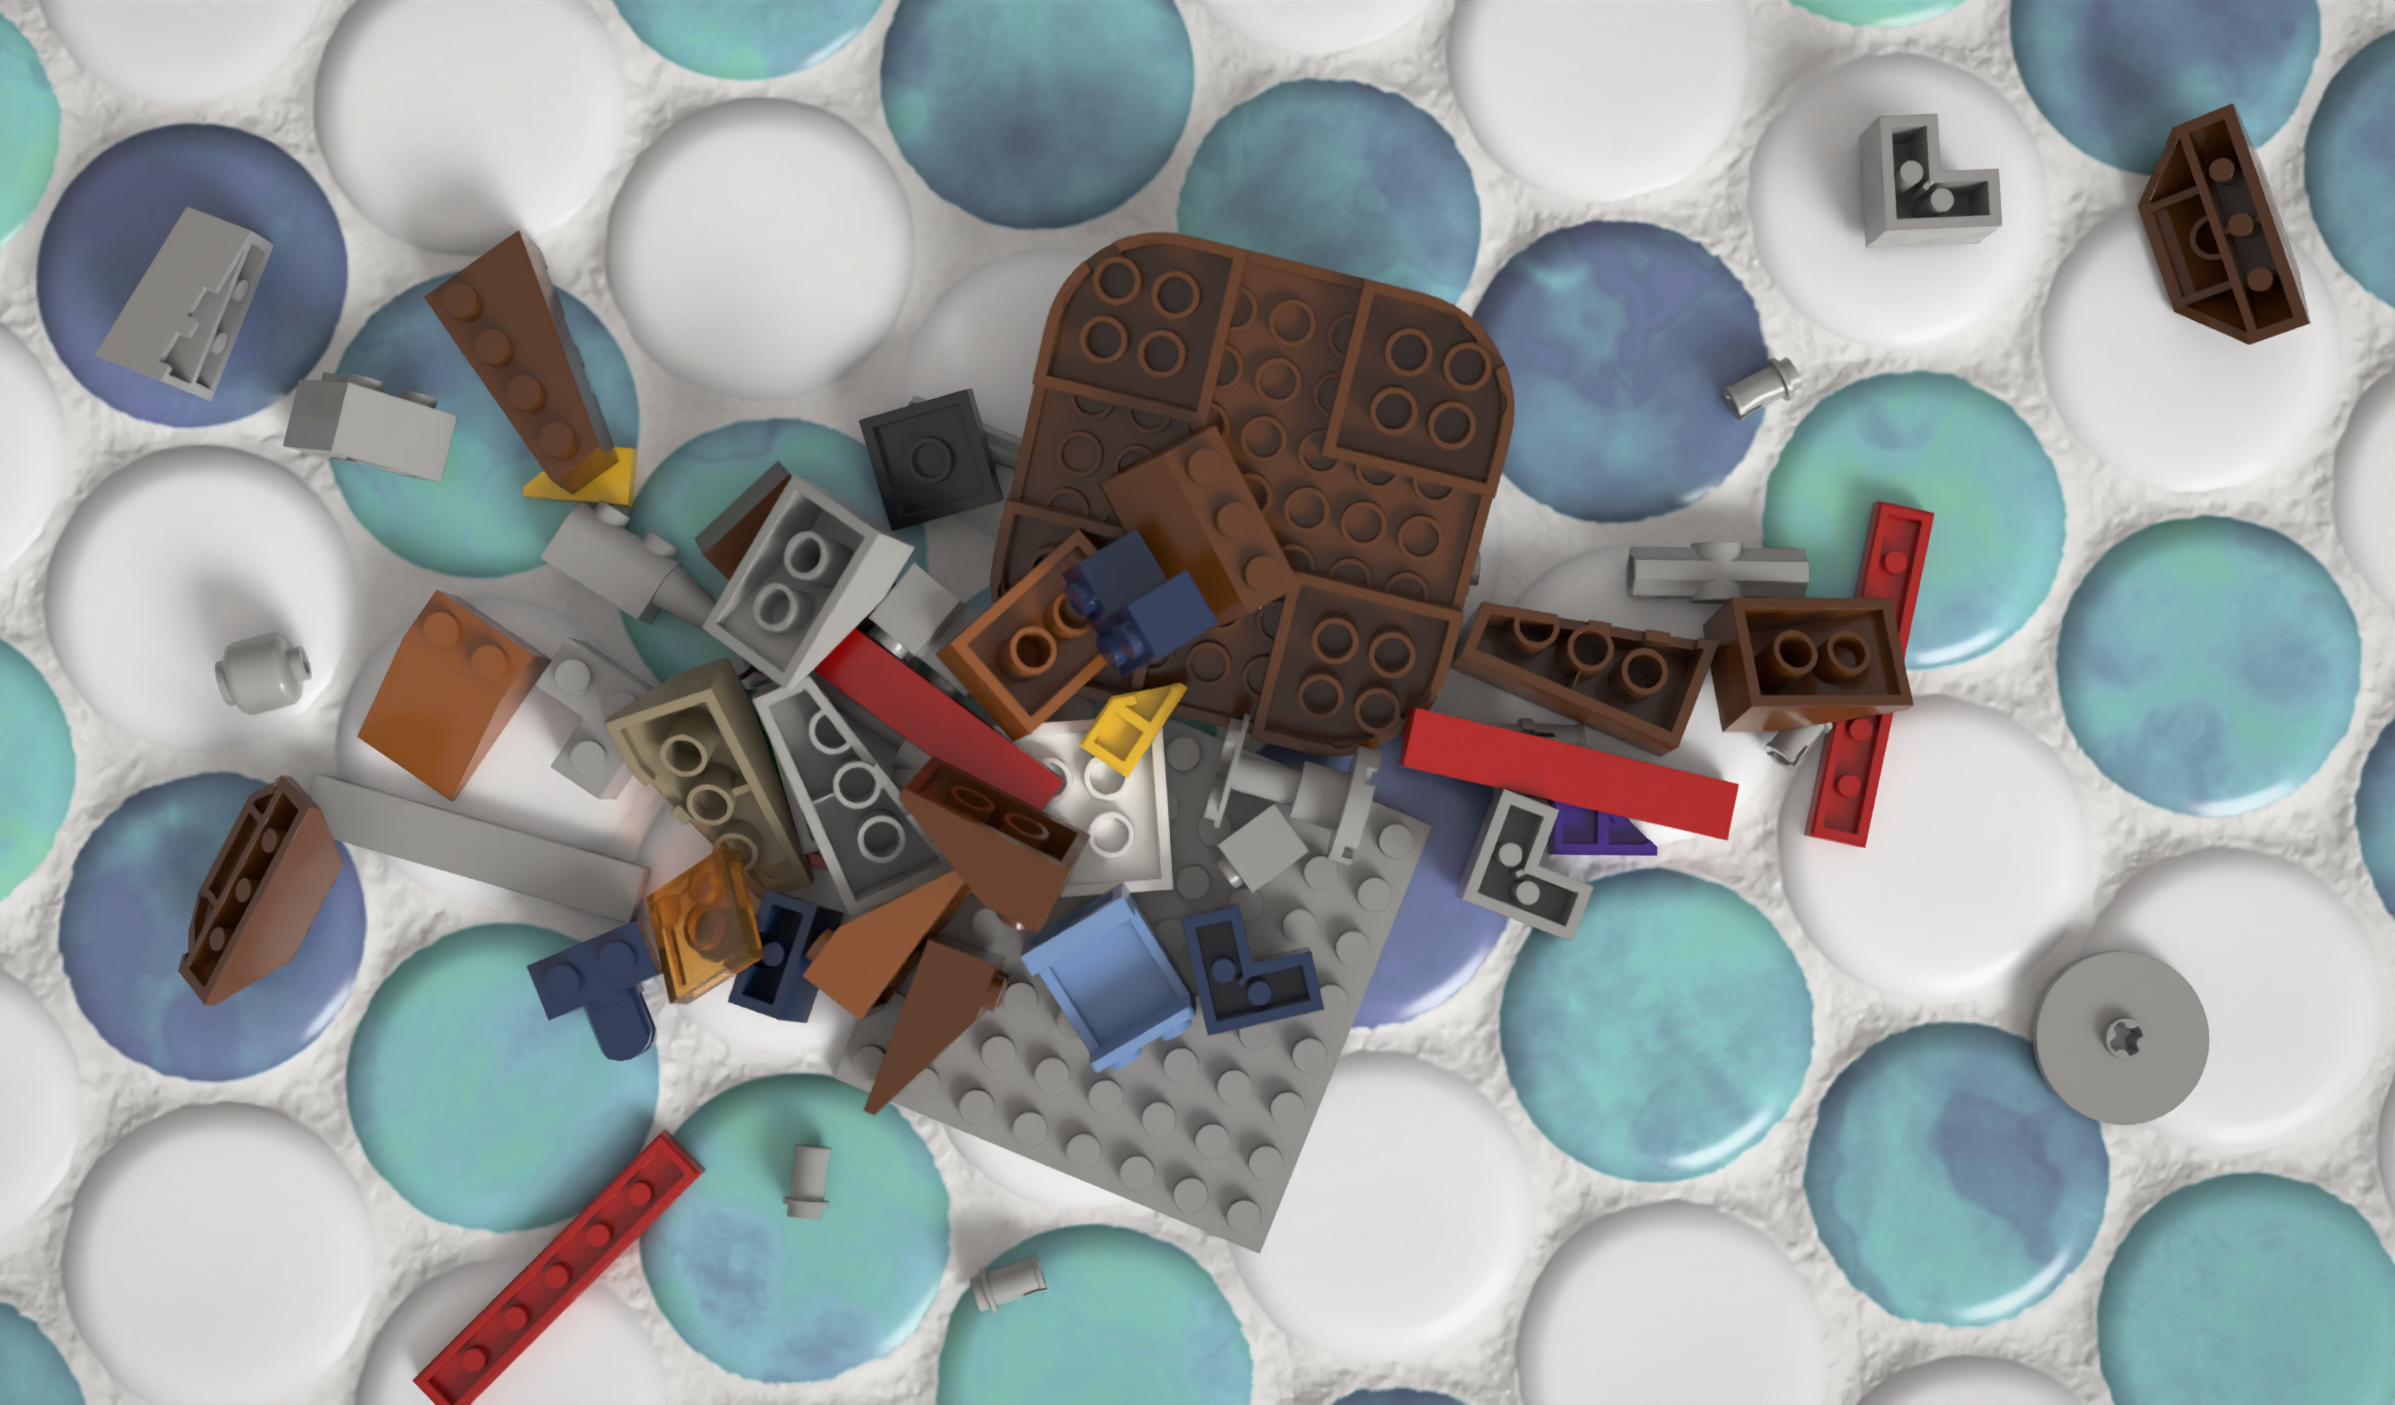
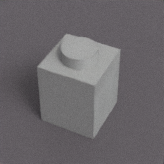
M1273 803L1217 844L1224 855L1218 858L1215 863L1234 889L1245 883L1253 893L1309 852V850Z

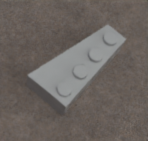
M810 674L792 691L776 684L753 694L752 700L850 918L910 892L954 870L946 857L899 800L902 791Z

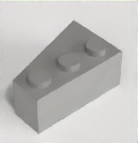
M187 206L94 356L150 379L212 401L274 244L249 229Z

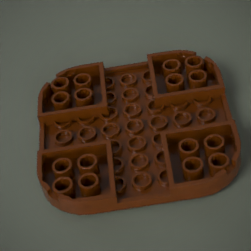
M1172 232L1137 234L1117 240L1099 250L1087 260H1084L1063 283L1052 303L1046 320L1032 381L1034 389L1009 498L1005 501L993 554L990 579L992 603L1078 529L1097 551L1125 536L1120 523L1098 484L1200 427L1216 425L1300 586L1249 615L1196 636L1161 659L1125 676H1122L1118 667L1112 668L1107 663L1074 695L1107 703L1111 696L1182 683L1188 687V690L1171 715L1229 728L1231 718L1243 721L1244 715L1249 714L1251 716L1246 733L1251 734L1250 739L1321 756L1354 755L1358 745L1373 750L1380 748V744L1405 731L1410 708L1430 710L1445 684L1464 616L1465 600L1492 499L1495 498L1514 425L1515 407L1512 382L1498 348L1477 321L1457 306L1441 298L1190 235Z

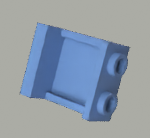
M1124 882L1044 928L1040 933H1036L1023 941L1020 958L1032 977L1038 973L1040 974L1089 1051V1064L1095 1073L1109 1066L1112 1070H1119L1129 1065L1142 1053L1141 1047L1158 1037H1161L1163 1041L1175 1038L1192 1024L1191 1018L1197 1014L1195 995Z

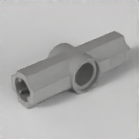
M1700 542L1691 544V547L1629 548L1626 564V585L1629 597L1655 599L1691 598L1692 603L1725 604L1731 597L1805 598L1806 588L1809 583V561L1806 558L1805 549L1743 548V544L1737 542Z

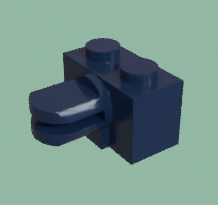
M766 889L757 916L733 908L714 909L707 914L698 928V947L701 953L708 959L738 970L727 1002L777 1020L807 1023L819 988L802 976L812 963L806 955L814 942L826 929L829 928L834 932L840 927L844 913L796 896Z
M652 917L632 921L527 966L548 1020L584 1008L600 1050L608 1059L616 1061L633 1059L649 1050L655 1042L657 1029L642 995V992L645 991L642 983L674 969Z

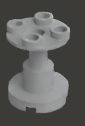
M1245 714L1243 721L1231 718L1220 761L1230 764L1227 776L1219 773L1215 774L1204 817L1215 820L1213 827H1220L1230 789L1290 805L1289 818L1332 830L1327 849V859L1351 865L1354 851L1352 849L1357 850L1376 786L1369 782L1372 772H1377L1380 768L1382 752L1358 745L1348 773L1307 761L1304 762L1302 771L1299 772L1240 755L1251 715Z

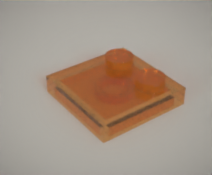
M719 848L646 897L669 1004L688 1005L764 957L739 850Z

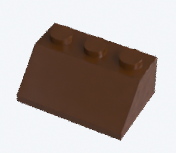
M1216 425L1200 427L1098 484L1125 535L1135 529L1138 530L1167 580L1185 570L1188 571L1218 621L1216 625L1203 633L1249 615L1300 586Z

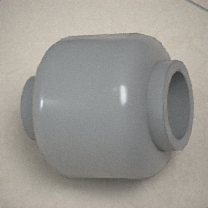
M277 632L233 642L224 650L223 660L215 663V675L223 699L229 706L237 705L241 711L249 715L297 703L303 694V681L312 678L310 662L302 646L293 648L286 637Z

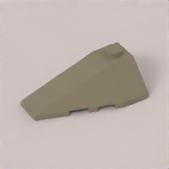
M728 657L675 674L606 719L604 724L630 772L645 787L651 783L673 805L671 813L683 825L690 822L713 845L712 853L759 900L763 899L766 889L786 893L813 884L815 878L807 856L803 854L795 823L755 710Z

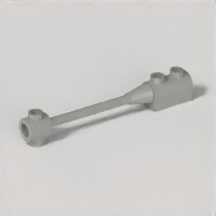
M603 500L599 501L595 509L586 503H582L573 509L540 557V559L635 619L648 624H652L660 610L663 609L691 623L693 626L703 629L702 626L717 603L713 597L683 570V565L673 559L679 548L650 530L643 539L628 531L625 527L631 518ZM812 670L816 683L839 712L899 749L892 763V766L897 768L891 779L904 788L931 757Z

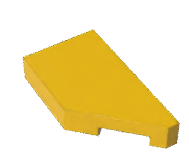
M614 447L619 462L573 495L553 483L543 470L523 487L522 496L530 499L598 504L600 500H603L611 506L633 507L638 451L633 448Z
M1182 683L1111 696L1079 743V746L1128 778L1188 690V687Z

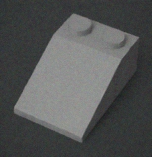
M793 474L702 628L780 686L792 691L886 597L915 547L832 490Z

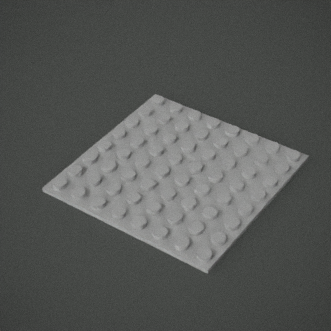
M1073 695L1043 723L1096 719L1106 703ZM985 711L982 719L991 726H999ZM1168 718L1163 725L1174 890L1131 892L1130 894L1196 997L1197 1014L1191 1018L1192 1024L1190 1027L1173 1039L1163 1041L1161 1037H1158L1141 1047L1142 1053L1140 1056L1119 1070H1112L1109 1066L1095 1073L1089 1064V1051L1040 974L1038 973L1032 977L1020 958L1023 941L1037 932L1031 929L1019 930L1006 925L997 917L996 912L985 907L972 891L941 933L1005 956L1006 960L1001 971L1011 974L1006 991L999 1007H996L994 1012L986 1010L974 1024L890 1102L1260 1254L1433 825L1372 801L1357 850L1352 849L1354 851L1351 865L1326 858L1331 829L1289 818L1290 805L1230 789L1220 827L1215 828L1213 827L1215 820L1205 818L1204 814L1215 774L1219 773L1226 776L1228 774L1230 764L1220 761L1225 741ZM1244 748L1241 750L1240 755L1295 770ZM1274 803L1309 852L1253 893L1245 883L1234 889L1215 863L1218 858L1224 855L1217 844ZM1100 895L1060 897L1042 930ZM1239 903L1252 959L1309 947L1312 952L1324 1010L1208 1036L1181 920L1182 915ZM919 963L881 1012L857 1020L835 1073V1079L866 1092H871Z

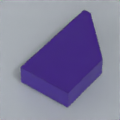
M1548 800V806L1559 810L1548 839L1549 855L1657 856V846L1650 839H1647L1628 818Z

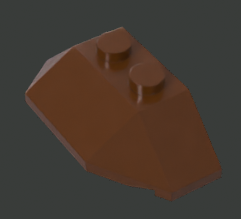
M2231 103L2173 127L2166 141V146L2138 203V209L2174 312L2248 345L2311 324L2299 268L2261 160L2235 105Z
M281 775L275 779L274 783L262 787L248 797L198 892L188 930V953L182 955L178 971L204 1005H216L292 961L343 866L342 859L320 807L291 776Z

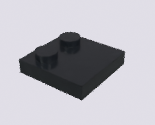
M972 388L859 420L892 531L1004 500Z

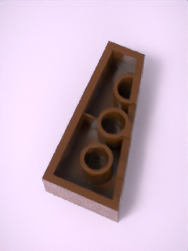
M518 230L428 293L424 298L550 480L573 495L617 464L619 459L596 395L592 393L586 378L582 357L578 347L573 343L564 319L565 312L558 294L554 291L548 276V266L543 253L530 239Z
M1482 602L1468 620L1450 668L1653 755L1662 757L1680 745L1719 641L1703 638L1693 640L1670 636V633L1649 629L1638 631L1611 626L1612 623L1595 620H1588L1587 622L1560 618L1558 614Z

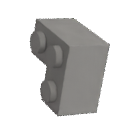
M1937 114L1879 116L1859 136L1866 248L1980 243L2002 227L1999 169L1941 171Z
M323 372L321 381L299 379L283 446L338 462L363 464L413 479L441 482L457 415L436 409L438 399L431 396L403 390L401 398L382 393L384 383L356 374H348L345 377Z
M914 563L868 617L880 627V630L874 637L900 659L903 658L908 663L914 656L923 660L933 669L926 678L953 698L959 691L966 697L973 698L935 654L978 615Z
M567 637L535 686L583 719L550 767L597 799L616 800L633 774L630 772L604 723L608 717L654 687L589 643Z
M1495 789L1454 897L1573 942L1593 886L1539 866L1558 815V809L1506 789Z

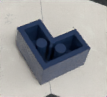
M1137 529L1094 553L1062 574L1067 583L1065 585V593L1070 604L1079 615L1087 616L1098 634L1096 645L1100 654L1112 668L1118 667L1122 676L1161 659L1218 623L1188 571L1185 570L1167 580Z
M1239 903L1182 915L1181 920L1208 1036L1324 1010L1312 952L1309 947L1252 959Z

